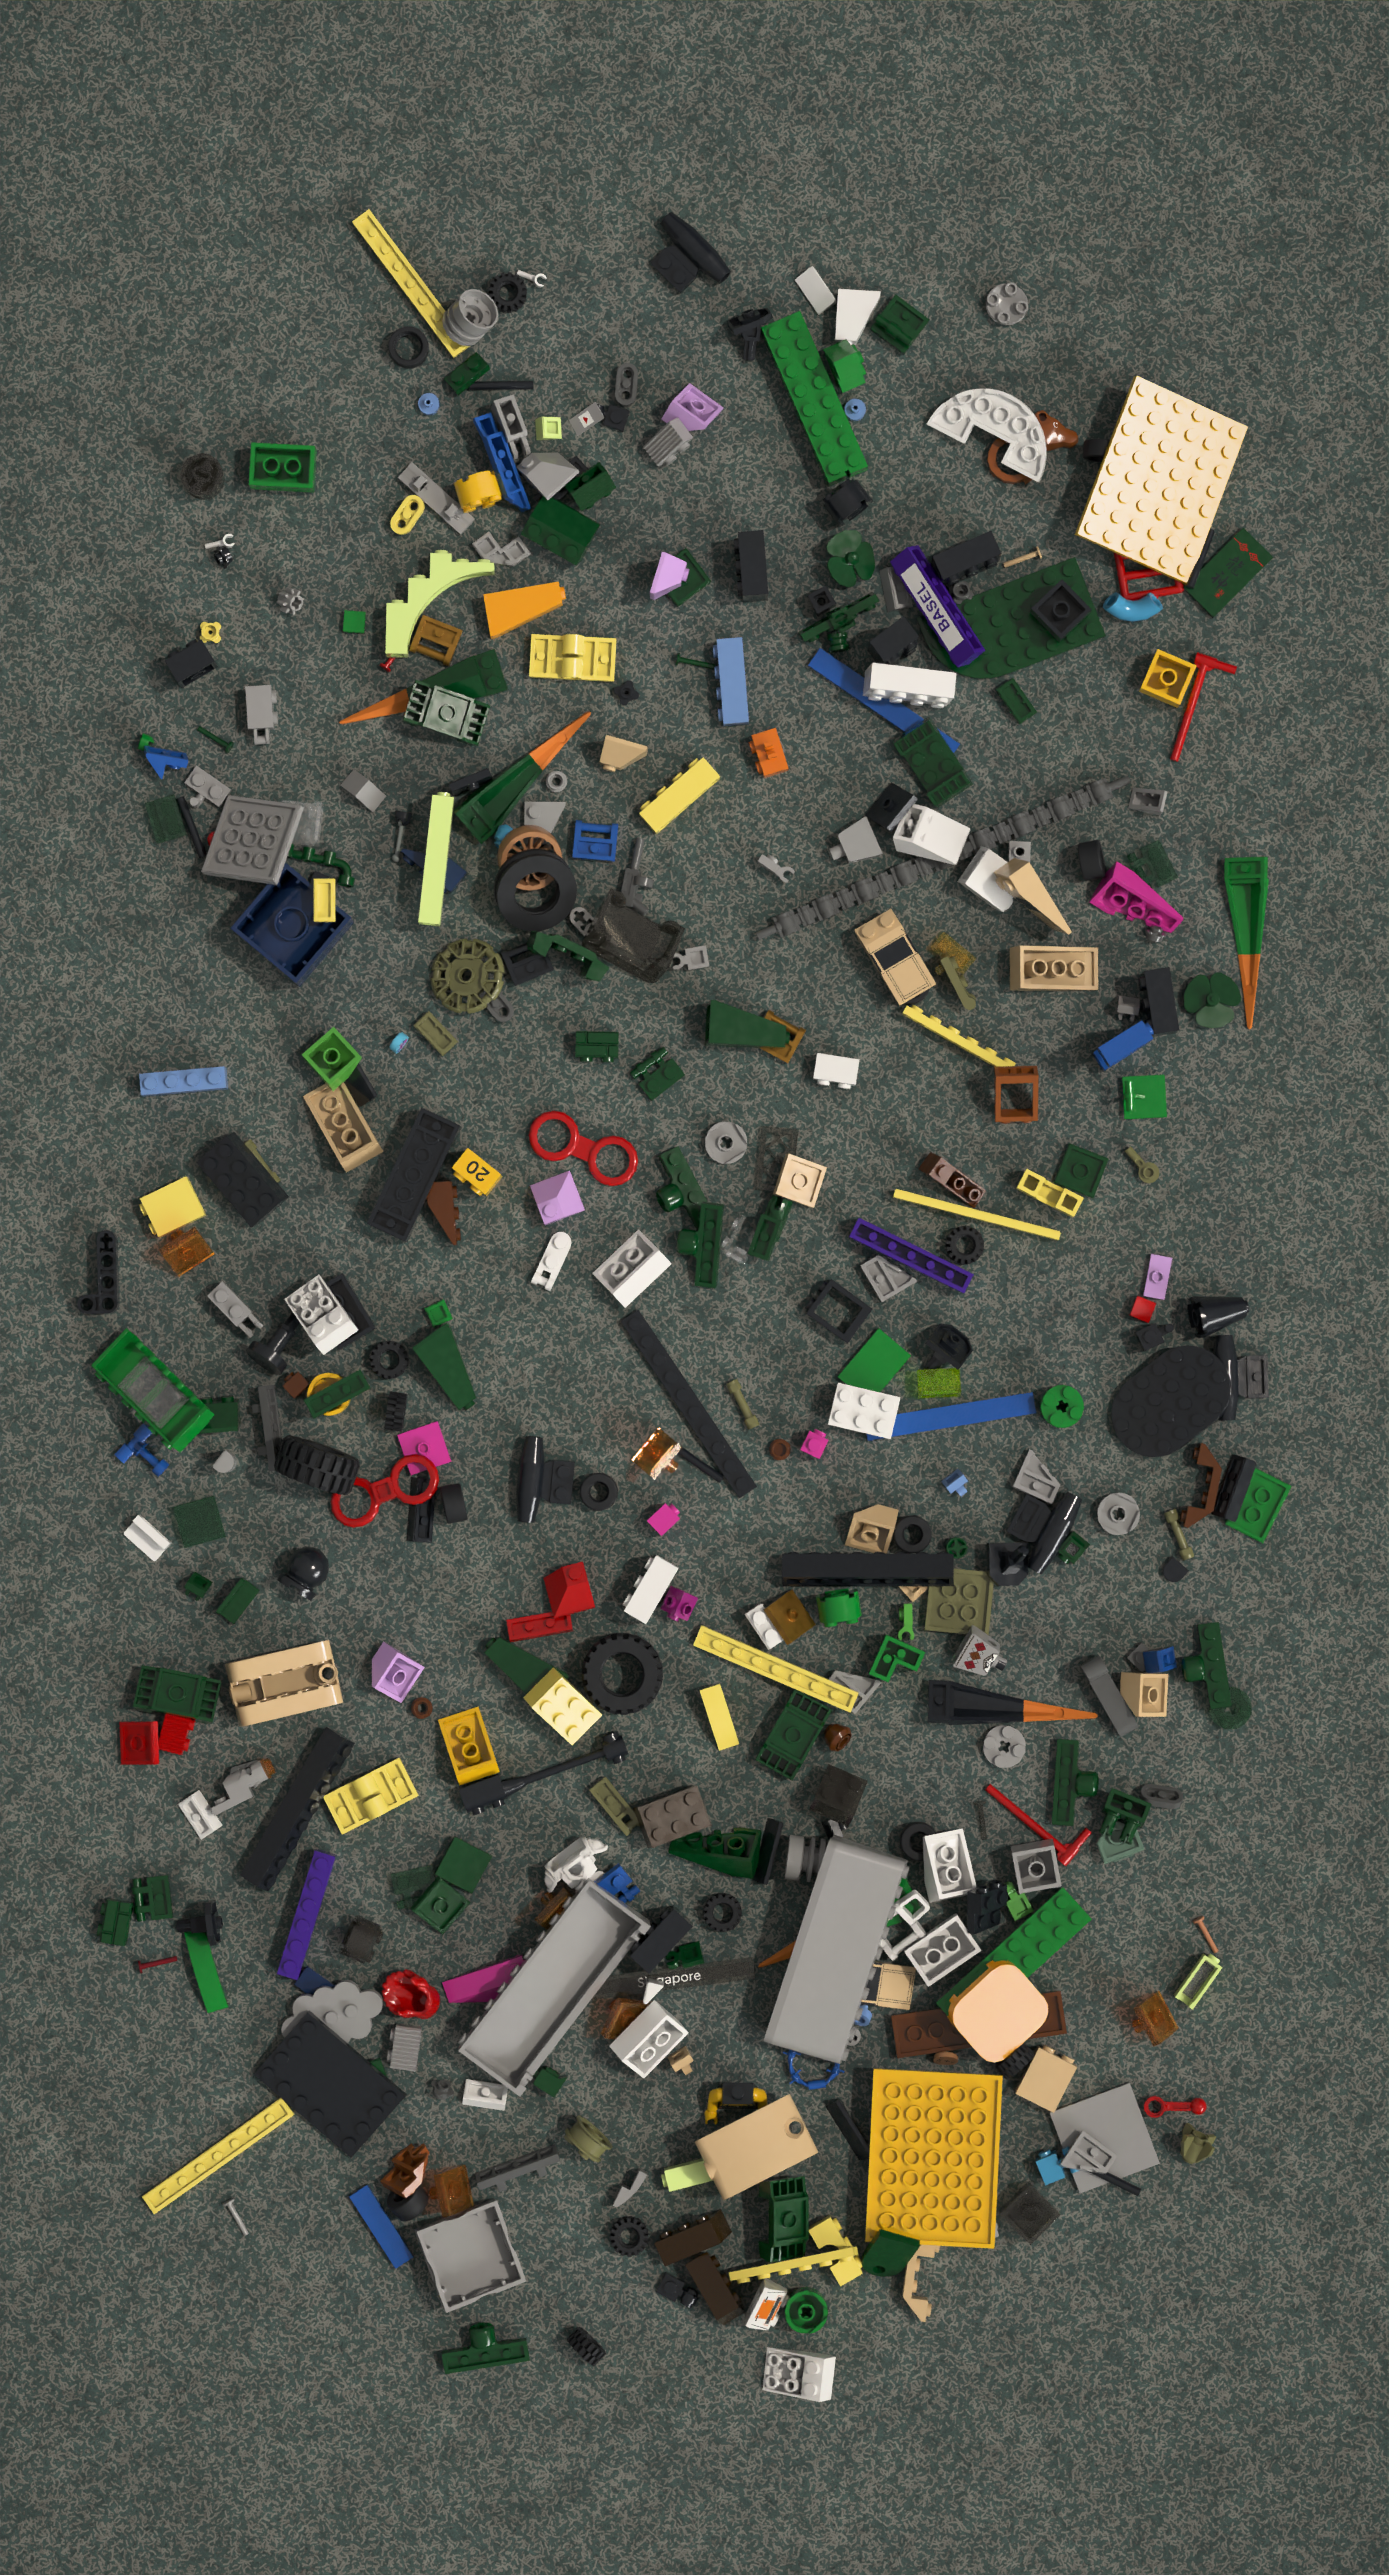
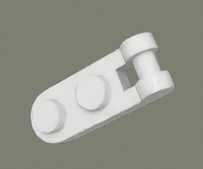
M557 1232L551 1237L531 1283L535 1285L540 1284L545 1287L544 1289L551 1291L572 1244L568 1234ZM544 1270L551 1273L549 1279L541 1276Z

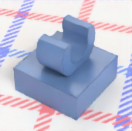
M959 1469L941 1481L950 1493L956 1490L960 1496H963L968 1492L963 1486L968 1480Z

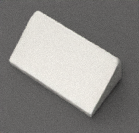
M813 266L795 279V282L818 315L836 304V299Z
M200 1790L178 1804L201 1840L222 1826L217 1816H214L210 1805Z
M652 1978L647 1979L643 1997L644 2004H647L663 1988L664 1981Z
M466 2079L462 2104L504 2111L508 2088L503 2084Z

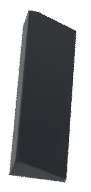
M358 1063L349 1078L345 1080V1083L358 1105L362 1107L377 1097V1093Z
M1232 1454L1215 1502L1214 1511L1211 1513L1212 1515L1236 1522L1257 1465L1255 1461Z
M411 1477L410 1496L420 1495L425 1492L429 1486L430 1478ZM436 1492L424 1503L409 1504L406 1541L432 1543Z
M767 1818L760 1845L759 1861L754 1878L752 1879L764 1885H767L769 1882L783 1828L782 1821Z
M836 2099L826 2106L828 2112L859 2160L869 2158L870 2146L841 2100Z

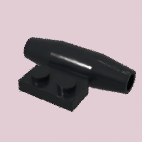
M670 212L663 218L660 225L674 245L664 248L651 264L680 293L696 279L698 270H701L719 284L728 278L731 274L730 269L719 253L694 227L673 212Z
M1215 1335L1213 1354L1222 1361L1231 1380L1230 1401L1218 1421L1236 1420L1239 1395L1245 1398H1269L1268 1356L1253 1355L1237 1359L1233 1335Z
M526 1436L519 1459L516 1487L517 1520L520 1522H535L541 1498L550 1503L571 1504L575 1462L551 1460L545 1463L543 1437Z
M1066 1492L1051 1512L1045 1503L1026 1494L1007 1532L1025 1542H1035L1027 1564L1028 1568L1042 1575L1054 1560L1074 1525L1082 1502L1081 1498Z

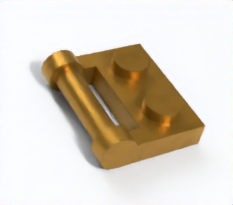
M423 615L409 651L413 653L419 652L442 661L443 665L449 667L463 630ZM421 638L448 648L447 653L444 654L419 644Z
M768 1010L764 1018L785 1025L786 1031L793 1034L795 1038L793 1042L789 1040V1044H785L783 1049H760L789 1063L806 1029L802 1027L799 1029L774 1015L775 1012Z

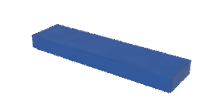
M368 2184L349 2196L395 2269L414 2257Z

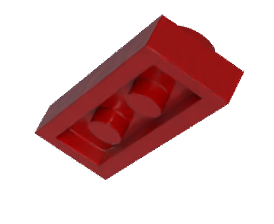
M548 1612L506 1620L510 1642L573 1631L571 1615L554 1619L553 1613Z

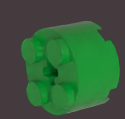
M1057 1385L1049 1388L1043 1394L1039 1408L1041 1416L1048 1424L1057 1428H1066L1074 1425L1081 1418L1084 1403L1079 1392L1073 1387ZM1060 1400L1062 1403L1067 1404V1407L1064 1408L1065 1412L1063 1413L1061 1410L1056 1409V1406L1059 1405L1058 1401Z
M849 1588L827 1591L824 1597H820V1594L816 1595L819 1621L824 1623V1627H833L837 1625V1622L843 1621L846 1624L857 1623L858 1617L862 1616L858 1589H854V1593L849 1592Z
M807 2286L794 2290L789 2295L785 2305L787 2323L794 2331L810 2334L820 2330L826 2323L828 2308L824 2296L818 2290ZM802 2307H810V2314L806 2312L802 2314Z

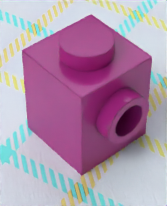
M814 1429V1432L809 1431L800 1450L820 1459L828 1442V1439L825 1438L826 1434L817 1429Z
M665 1503L647 1522L662 1536L680 1519L678 1517L680 1512L672 1503L669 1506Z

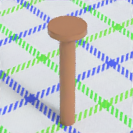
M1200 1916L1192 1921L1193 1924L1198 1923L1213 1953H1217L1218 1949L1202 1921L1205 1917Z

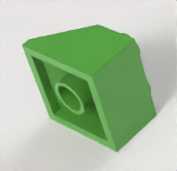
M334 1027L302 1054L305 1062L332 1091L349 1078L362 1059L357 1051Z

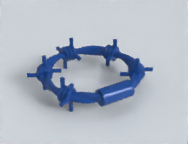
M789 2050L788 2053L783 2051L784 2054L788 2055L790 2078H792V2081L789 2082L790 2084L796 2081L808 2087L809 2090L826 2088V2085L839 2075L840 2072H845L839 2069L840 2064L835 2063L832 2071L826 2070L831 2072L827 2080L821 2079L806 2083L797 2074L801 2069L795 2072L792 2066L795 2055H801V2053Z

